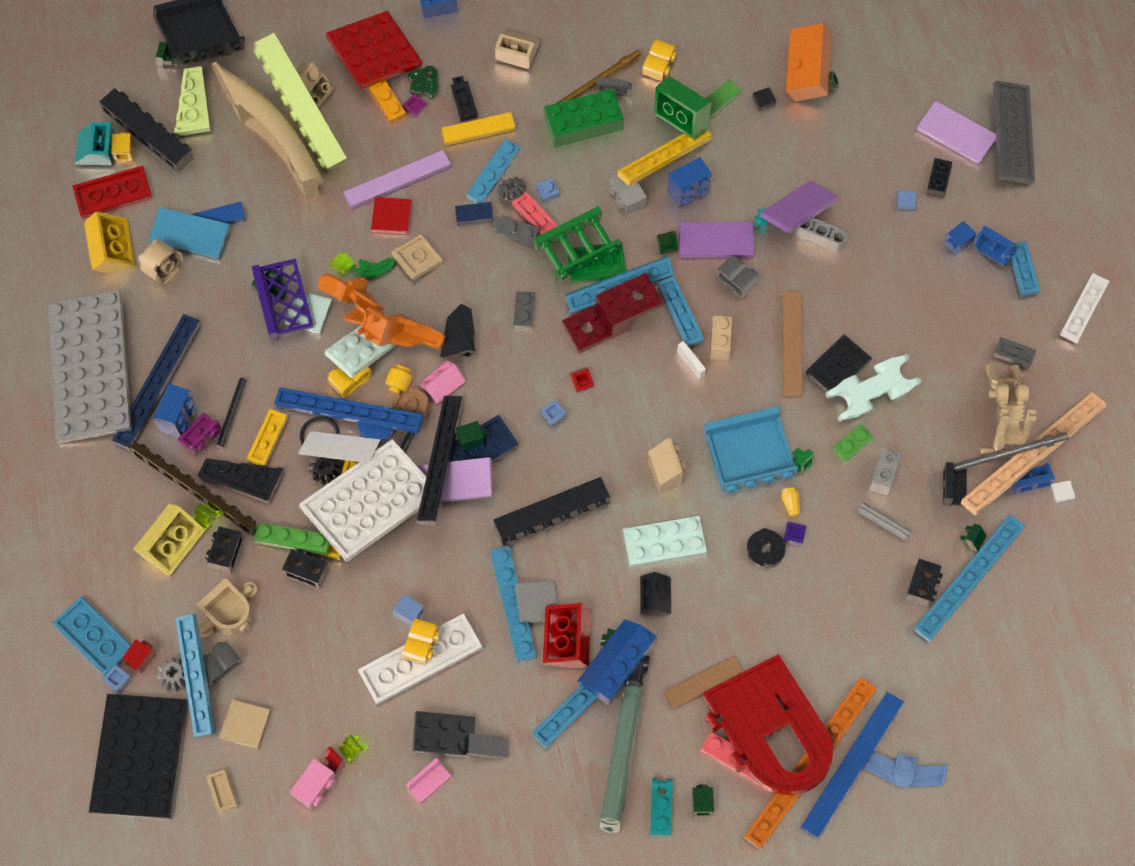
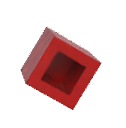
M135 639L122 657V660L126 665L142 674L155 656L152 650L153 646L145 640L140 642Z

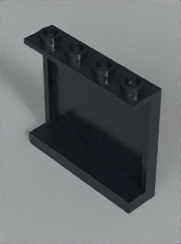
M174 0L154 5L153 18L177 66L244 49L245 37L239 36L222 0Z

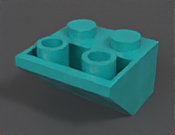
M92 122L78 131L76 165H112V134H115L111 122Z

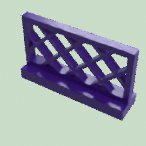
M296 258L259 267V264L251 266L270 341L277 339L278 336L314 328ZM286 266H294L295 270L291 276L283 272ZM273 270L277 274L271 280L265 276L264 271ZM280 274L288 278L284 286L276 283ZM291 281L299 285L295 293L287 289ZM273 285L282 289L277 297L269 292ZM284 291L293 296L289 303L280 299ZM295 298L303 301L300 310L291 305ZM277 302L286 306L281 314L274 310ZM289 308L297 312L293 320L284 316ZM300 314L308 319V324L300 325L296 323ZM282 319L290 323L287 329L279 330L278 324Z

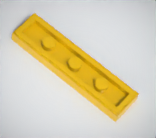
M511 112L441 128L445 146L516 130Z

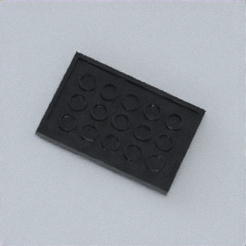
M107 694L89 814L171 820L188 704L187 699Z

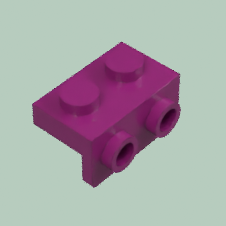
M203 412L177 440L196 456L207 447V443L212 438L214 439L219 435L222 428L217 420L211 419Z

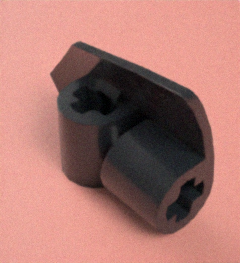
M462 303L447 317L444 331L446 338L441 348L440 358L458 353L462 358H470L476 355L472 309Z

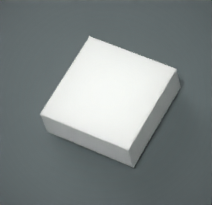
M1070 480L1051 484L1050 487L1056 504L1075 500L1076 497Z

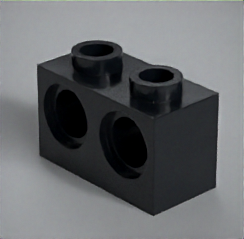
M218 526L217 532H214L211 542L213 544L211 550L207 551L205 561H207L210 569L232 574L244 539L241 531ZM231 538L228 543H222L223 539ZM218 556H225L222 561H216Z
M291 549L282 568L284 576L317 589L321 588L329 571L328 563L324 558L309 556L306 551L301 549L297 551ZM296 561L302 562L299 567L293 566ZM313 568H320L318 573H311Z
M919 558L905 600L928 607L930 602H934L938 592L934 590L936 584L940 585L943 573H940L942 566ZM923 572H930L933 577L928 578ZM918 590H925L927 595L919 594Z

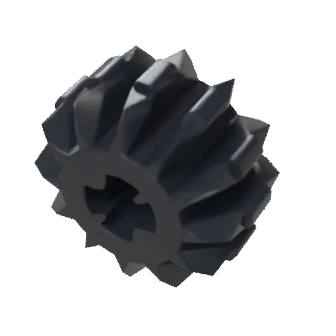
M313 457L314 463L309 464L311 469L309 474L313 477V481L315 483L320 481V485L323 486L325 482L329 484L331 480L341 475L340 468L342 466L340 462H337L338 459L325 457L318 459Z

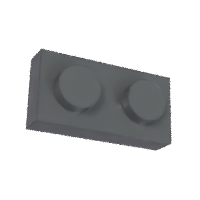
M516 291L513 328L532 329L535 292Z
M1000 337L993 356L1029 369L1036 350Z

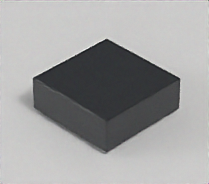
M770 87L756 91L752 95L759 110L776 105V99Z

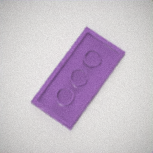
M810 180L762 211L761 217L785 232L790 233L838 202V196Z
M753 222L679 223L680 258H729L731 255L739 258H754Z

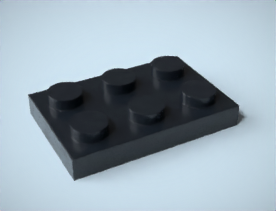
M843 334L806 370L805 374L824 391L828 392L843 380L853 375H858L872 361V357Z
M416 711L414 715L412 753L472 758L473 755H466L467 734H475V717Z

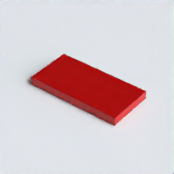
M143 165L72 185L82 219L92 216L95 212L105 213L153 199Z

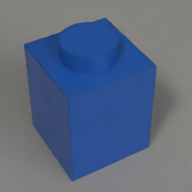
M963 221L947 233L945 243L951 251L959 254L974 242L976 232Z

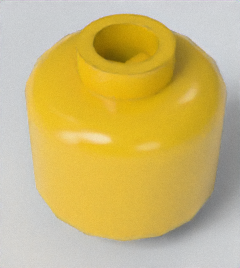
M396 365V367L390 368L385 383L390 387L389 391L400 394V391L406 392L409 389L413 375L410 373V369Z

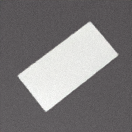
M310 431L298 454L369 463L380 439Z

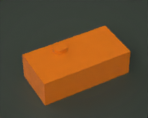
M824 23L790 30L786 92L795 102L828 96L832 33Z

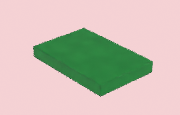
M620 242V249L616 254L612 256L607 255L570 274L572 284L601 281L625 272L626 265L622 242ZM605 244L593 245L595 250L605 246ZM585 246L573 248L579 258L589 254ZM568 255V262L571 263V262H573V261L571 260L570 256Z

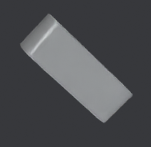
M812 218L803 224L808 228L800 226L795 229L796 235L804 240L834 252H841L845 249L847 233L823 221Z

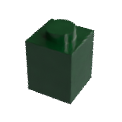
M478 421L456 427L457 437L463 452L485 445L484 438L487 437L483 426H479Z
M699 784L696 785V788H692L693 817L714 815L713 787Z

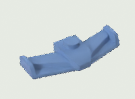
M874 752L864 770L898 787L944 786L948 765L916 766L917 757L897 754L896 760L893 761Z

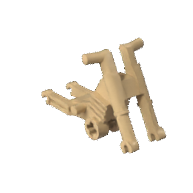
M987 364L985 366L990 386L995 389L989 390L988 397L996 398L998 403L996 416L999 419L993 448L981 447L980 455L1001 451L1004 444L1019 446L1028 442L1033 422H1036L1037 416H1035L1036 410L1028 409L1023 429L1019 430V421H1024V402H1027L1029 398L1028 384H1022L1023 378L1019 365H1011L1013 378H997L994 364Z

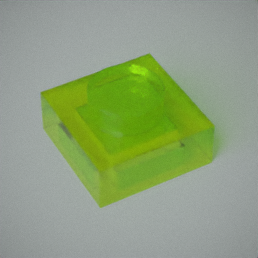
M344 251L329 262V265L341 277L351 271L352 266L356 267L355 263Z

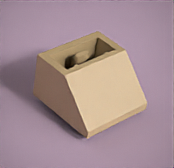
M506 29L500 34L495 46V59L530 69L541 38Z
M313 62L301 63L296 71L319 108L335 87Z
M667 438L648 451V461L659 492L682 486V479H684V463L682 460L679 461L677 444H673L671 438Z

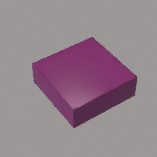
M413 94L402 107L414 118H417L428 105L417 95Z

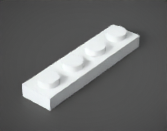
M1092 273L1061 331V336L1078 343L1110 282L1109 280Z

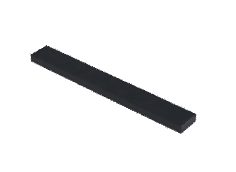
M444 396L417 516L418 525H437L457 434L456 427L459 425L464 401L463 396Z

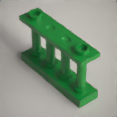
M599 206L534 238L533 246L537 252L545 250L556 268L553 274L555 282L565 280L570 274L607 255L612 256L619 251L620 240L617 239L611 242L600 224L602 211ZM590 225L595 228L605 246L595 250L583 231L584 228ZM577 234L589 254L579 258L568 241V236ZM561 242L573 262L563 267L551 247L552 244Z

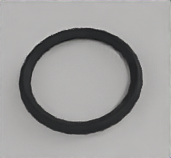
M315 417L308 420L302 426L300 442L303 445L304 431L309 424L315 421H327L334 427L336 434H340V431L333 420L327 417Z

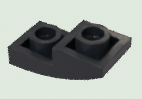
M934 158L926 194L945 197L952 161Z

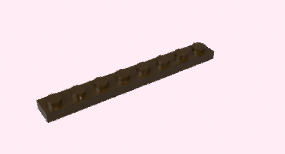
M135 441L131 444L130 450L133 456L252 537L256 534V521L251 516L241 514V511L236 506H230L225 503L226 501L220 495L215 496L210 493L209 488L203 484L201 486L197 484L190 475L182 474L177 466L166 463L161 455L151 453L146 445H140Z

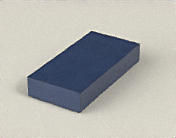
M492 202L455 206L457 225L491 222L494 220Z

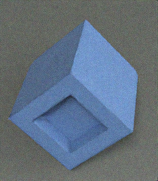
M402 595L393 609L394 616L412 626L414 618L420 619L425 612L424 605L406 595Z

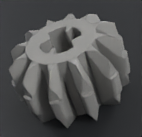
M172 657L170 663L164 660L165 666H158L160 673L156 674V677L160 679L158 682L160 686H164L166 691L172 687V690L176 692L178 686L184 689L183 683H185L182 659L180 658L176 662L175 658Z

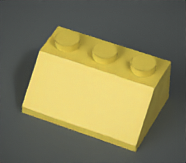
M169 503L133 550L147 562L170 576L206 530L180 506Z

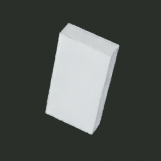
M684 341L678 344L677 353L699 380L703 379L706 373L704 365Z

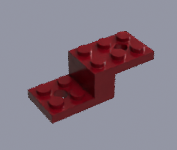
M643 273L597 294L595 306L562 320V324L580 354L628 332L631 320L662 307L663 301L647 273ZM639 293L643 298L635 300L633 295ZM590 326L593 330L590 333H585L582 328Z

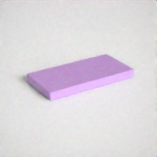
M937 101L933 103L916 129L980 165L996 141L995 133Z
M491 458L450 462L442 502L493 497ZM429 464L418 465L417 467L425 476L427 475Z

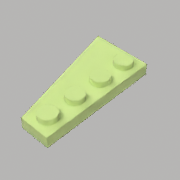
M202 66L184 69L181 97H179L178 103L179 109L176 116L177 122L174 129L176 136L211 131Z

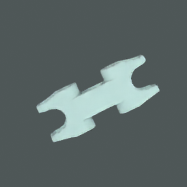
M908 354L893 357L874 366L877 375L860 382L857 375H853L825 393L827 398L840 396L847 401V411L837 417L839 422L857 418L873 410L874 407L870 401L887 393L890 400L893 401L904 396L913 387L919 385L922 382L920 377L908 380L900 373L901 365L910 359Z

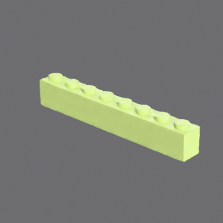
M275 33L255 42V49L253 51L257 59L263 61L264 65L262 66L265 73L271 75L273 79L271 82L275 90H279L282 94L281 100L283 104L289 106L293 121H297L300 125L299 131L303 137H307L309 141L308 146L311 152L316 153L318 156L317 162L321 169L325 168L326 172H329L346 163L347 157Z

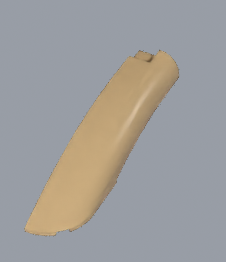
M217 62L212 63V68L241 123L248 124L258 132L283 158L306 200L320 194L318 187L324 181L302 140L287 119L263 94L246 80Z

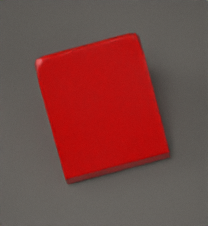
M584 367L569 373L576 392L594 386L589 368Z
M329 746L321 762L336 774L345 766V763L336 751Z

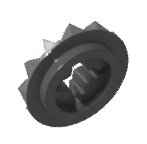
M516 176L512 179L509 177L508 180H503L502 184L498 185L499 189L497 192L503 200H515L525 193L526 184L523 178L519 179Z

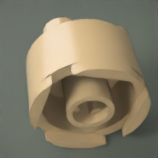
M155 239L146 251L139 255L138 260L140 261L141 271L162 284L161 282H170L180 270L178 265L179 262H183V256L164 241Z

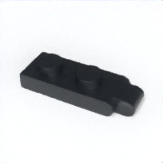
M463 75L452 78L453 84L450 86L460 121L478 118L469 82L464 81Z

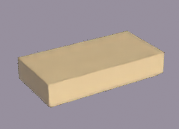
M226 769L206 775L218 814L220 815L238 808Z

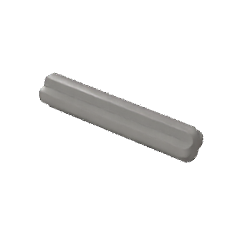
M866 503L860 505L858 509L860 514L905 541L909 539L911 535L909 529Z

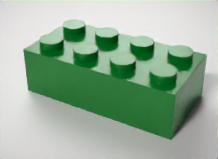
M614 89L544 106V118L554 148L620 131L624 128V118Z

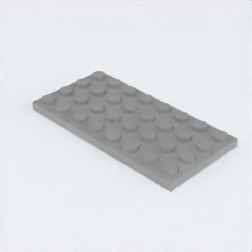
M120 290L48 304L56 442L61 444L119 431L132 430L122 293Z

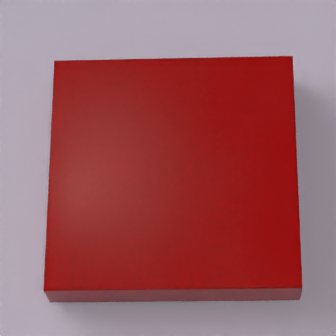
M375 197L371 232L408 235L411 199Z

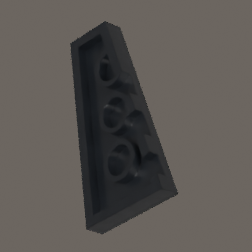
M206 458L198 473V477L269 504L285 470L281 467L270 468L265 465L254 466L248 463L238 464Z

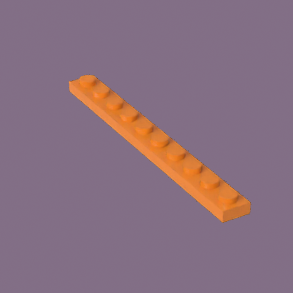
M862 677L859 678L825 725L832 740L833 750L877 690L876 687ZM806 752L791 772H800L807 767L809 757ZM775 793L745 834L744 839L761 850L801 794L781 795Z

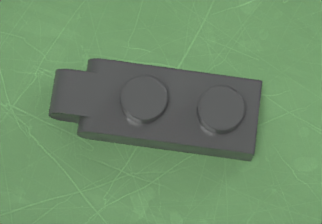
M504 215L502 218L495 216L491 225L492 228L497 229L496 233L533 246L534 238L539 236L541 229Z

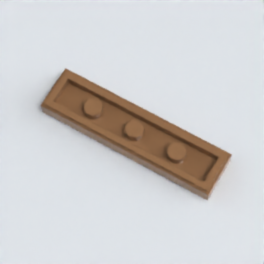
M735 656L665 690L664 695L672 710H675L701 697L703 692L737 676L743 671Z

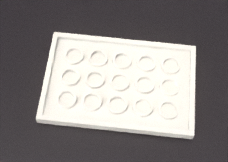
M392 439L374 452L369 463H357L301 502L299 507L342 558L348 562L419 511L426 476Z

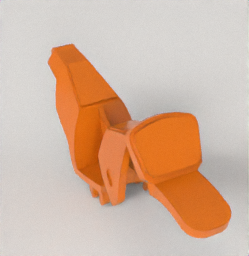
M328 273L320 276L318 288L321 291L334 296L340 302L355 303L357 308L346 313L344 320L362 325L357 334H364V340H371L377 346L395 344L412 347L425 344L436 349L443 346L446 336L404 314H393L386 317L384 314L385 308L366 291L368 281L364 277L351 279L346 283Z

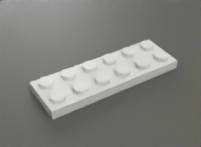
M464 613L438 627L440 636L438 642L433 643L432 649L434 654L432 660L427 661L426 666L403 659L402 653L405 646L403 645L358 669L376 705L483 649Z

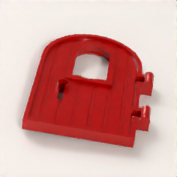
M779 654L702 693L704 701L711 710L710 713L705 715V722L710 724L712 733L722 729L736 751L729 756V761L734 763L737 773L747 769L751 777L760 786L781 795L805 793L815 788L824 780L830 770L833 758V744L830 734ZM778 695V697L784 705V708L788 711L782 710V704L780 705L775 696ZM719 716H721V718H722L723 720L720 721V722H717L716 718H718ZM788 725L809 757L807 767L796 773L789 772L781 766L764 739L767 736L773 735L774 732L781 731V729ZM745 755L747 760L742 762L740 758Z

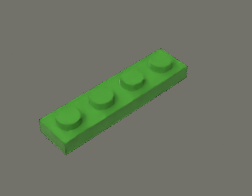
M264 523L258 524L253 540L257 544L294 550L301 549L306 552L328 555L331 548L330 542L322 533Z

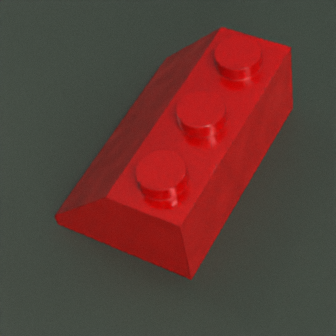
M571 603L545 607L543 664L565 668L589 666L591 609L585 604Z

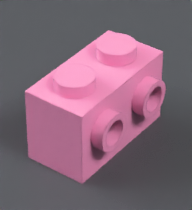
M313 759L291 789L290 794L312 810L314 806L318 807L324 798L322 796L324 792L333 787L336 776L332 770L316 759Z

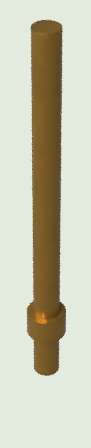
M637 49L628 56H623L619 59V62L556 103L579 97L594 87L597 79L607 78L621 68L631 65L633 60L641 56V52Z

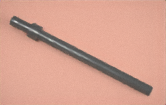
M1067 432L1054 436L1047 435L1044 436V439L955 463L954 470L956 472L1044 446L1047 448L1055 446V443L1069 440Z

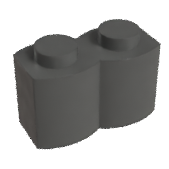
M733 255L716 271L717 278L743 299L758 285L760 279L754 269L747 268L741 258Z
M227 641L217 643L213 646V651L210 654L203 655L207 683L210 687L217 684L242 663L241 658Z

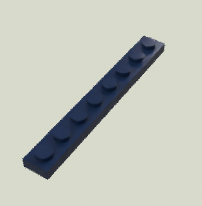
M186 314L182 315L130 407L132 430L116 432L112 439L113 444L130 450L131 444L138 438L201 325L200 320Z

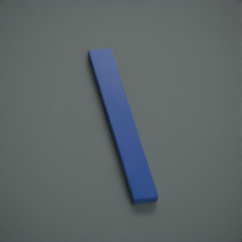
M281 387L274 402L275 407L416 434H419L424 415L420 413Z
M886 692L801 826L802 830L820 839L904 706L905 702Z

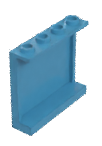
M779 406L704 424V434L722 493H735L742 488L752 489L758 484H772L776 480H789L797 475L798 466L794 465L780 420L781 412Z

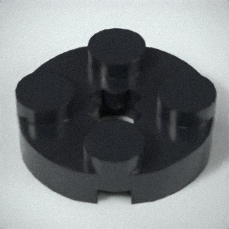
M763 528L753 533L748 539L746 548L748 559L759 568L776 567L785 556L786 544L778 533ZM761 546H770L771 552L766 551L763 553Z

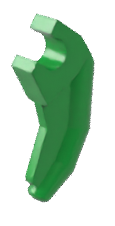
M387 258L379 263H370L360 259L358 264L361 268L352 266L351 272L357 277H364L365 279L383 276L393 269L396 260L394 258Z

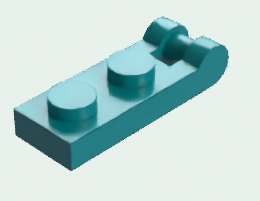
M652 778L650 836L671 837L673 779L662 781L658 780V778ZM658 788L666 789V794H658Z

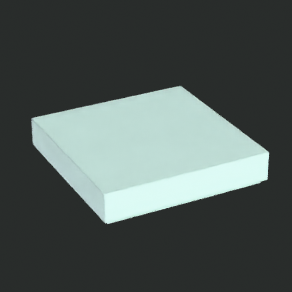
M305 292L314 327L306 331L321 334L332 305V299ZM295 298L291 305L300 310L303 301ZM289 309L286 317L293 320L297 312ZM300 314L296 323L300 325L308 324V319ZM287 321L284 322L285 325H287V326L290 325L289 322H287Z

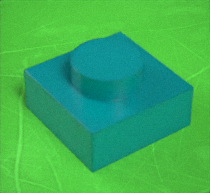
M759 208L757 216H754L755 227H758L759 234L767 233L768 222L761 217V212L765 208Z

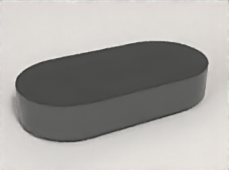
M603 77L597 79L596 88L600 92L614 89L615 94L628 95L631 93L632 84L626 80Z

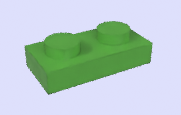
M860 424L834 445L832 450L846 463L872 442L874 437Z

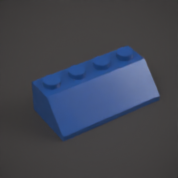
M624 619L577 680V683L610 706L656 645L657 636L644 626Z

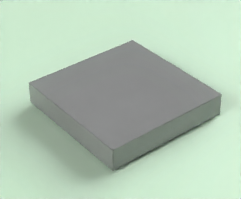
M554 582L515 584L520 623L545 622V607L557 605Z

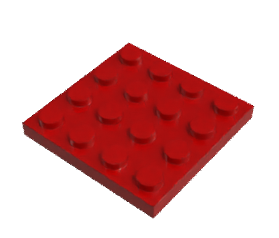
M388 10L326 32L325 35L360 90L420 68L423 65V61Z

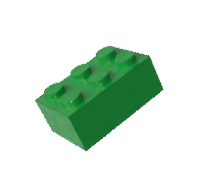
M671 76L656 86L654 115L693 140L709 130L711 108L709 100Z

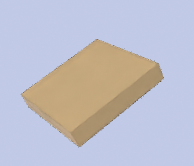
M422 234L391 251V255L413 281L443 264V259Z
M231 700L219 738L259 749L271 710Z

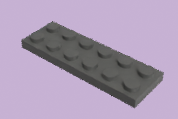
M996 80L993 83L998 179L1033 184L1035 182L1030 88L1027 85Z

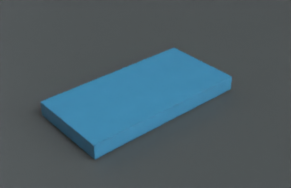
M159 207L148 241L152 243L155 239H159L174 249L220 260L230 225Z
M82 596L52 622L53 626L104 676L114 665L119 666L123 662L122 657L131 646Z

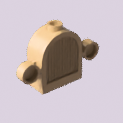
M225 578L200 600L196 606L208 619L207 622L198 625L200 638L204 640L210 639L214 634V627L227 635L248 631L251 627L252 611L246 599H254L257 596L258 589L256 585L252 582H247L239 592Z

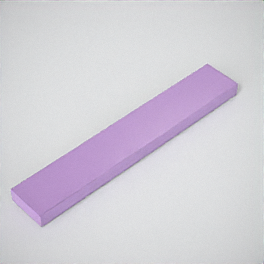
M441 150L344 191V196L350 208L354 209L375 200V197H382L451 167V163L444 150Z

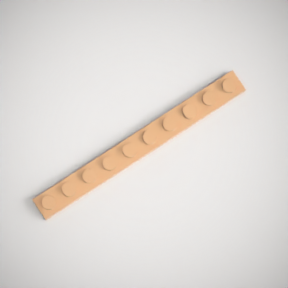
M1091 392L1033 441L1044 439V436L1047 435L1054 436L1065 432L1068 433L1070 438L1105 409L1107 403ZM1065 441L1055 443V446L1048 448L1044 446L1016 454L964 497L961 504L976 516Z

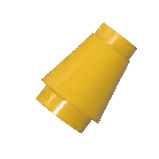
M797 487L783 489L781 498L789 513V517L800 515V491H797Z

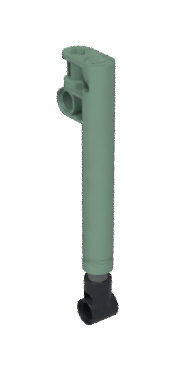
M647 655L626 683L628 686L624 687L599 825L602 831L608 833H618L620 831L643 698L641 687L644 686V674L648 671L649 655Z

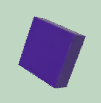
M787 522L784 542L802 546L806 526Z

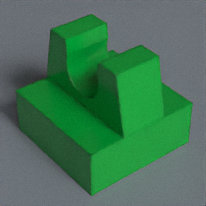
M799 448L792 452V455L795 456L793 461L798 466L800 474H803L815 463L814 452L809 448L805 452Z

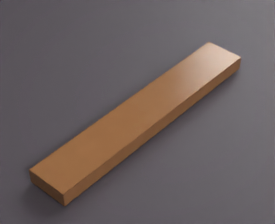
M783 291V396L802 397L801 291Z

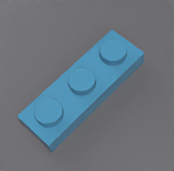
M1027 242L1014 243L1017 252L1010 260L1020 296L1039 294L1040 288Z

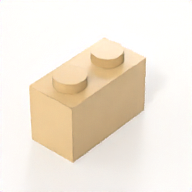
M713 316L710 359L729 361L732 317Z

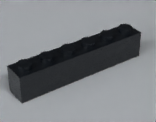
M114 88L99 101L101 109L105 114L177 173L193 160L192 149L188 144H182L179 138L174 133L170 134L162 123L154 121L150 113L143 112L135 101L132 103L123 91L119 92Z
M599 477L493 519L494 528L502 546H511L520 539L534 537L540 531H549L560 523L567 524L575 517H584L592 510L606 508L610 504V495L602 478Z

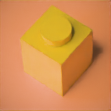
M125 132L112 134L111 154L114 161H133L134 142L131 134Z

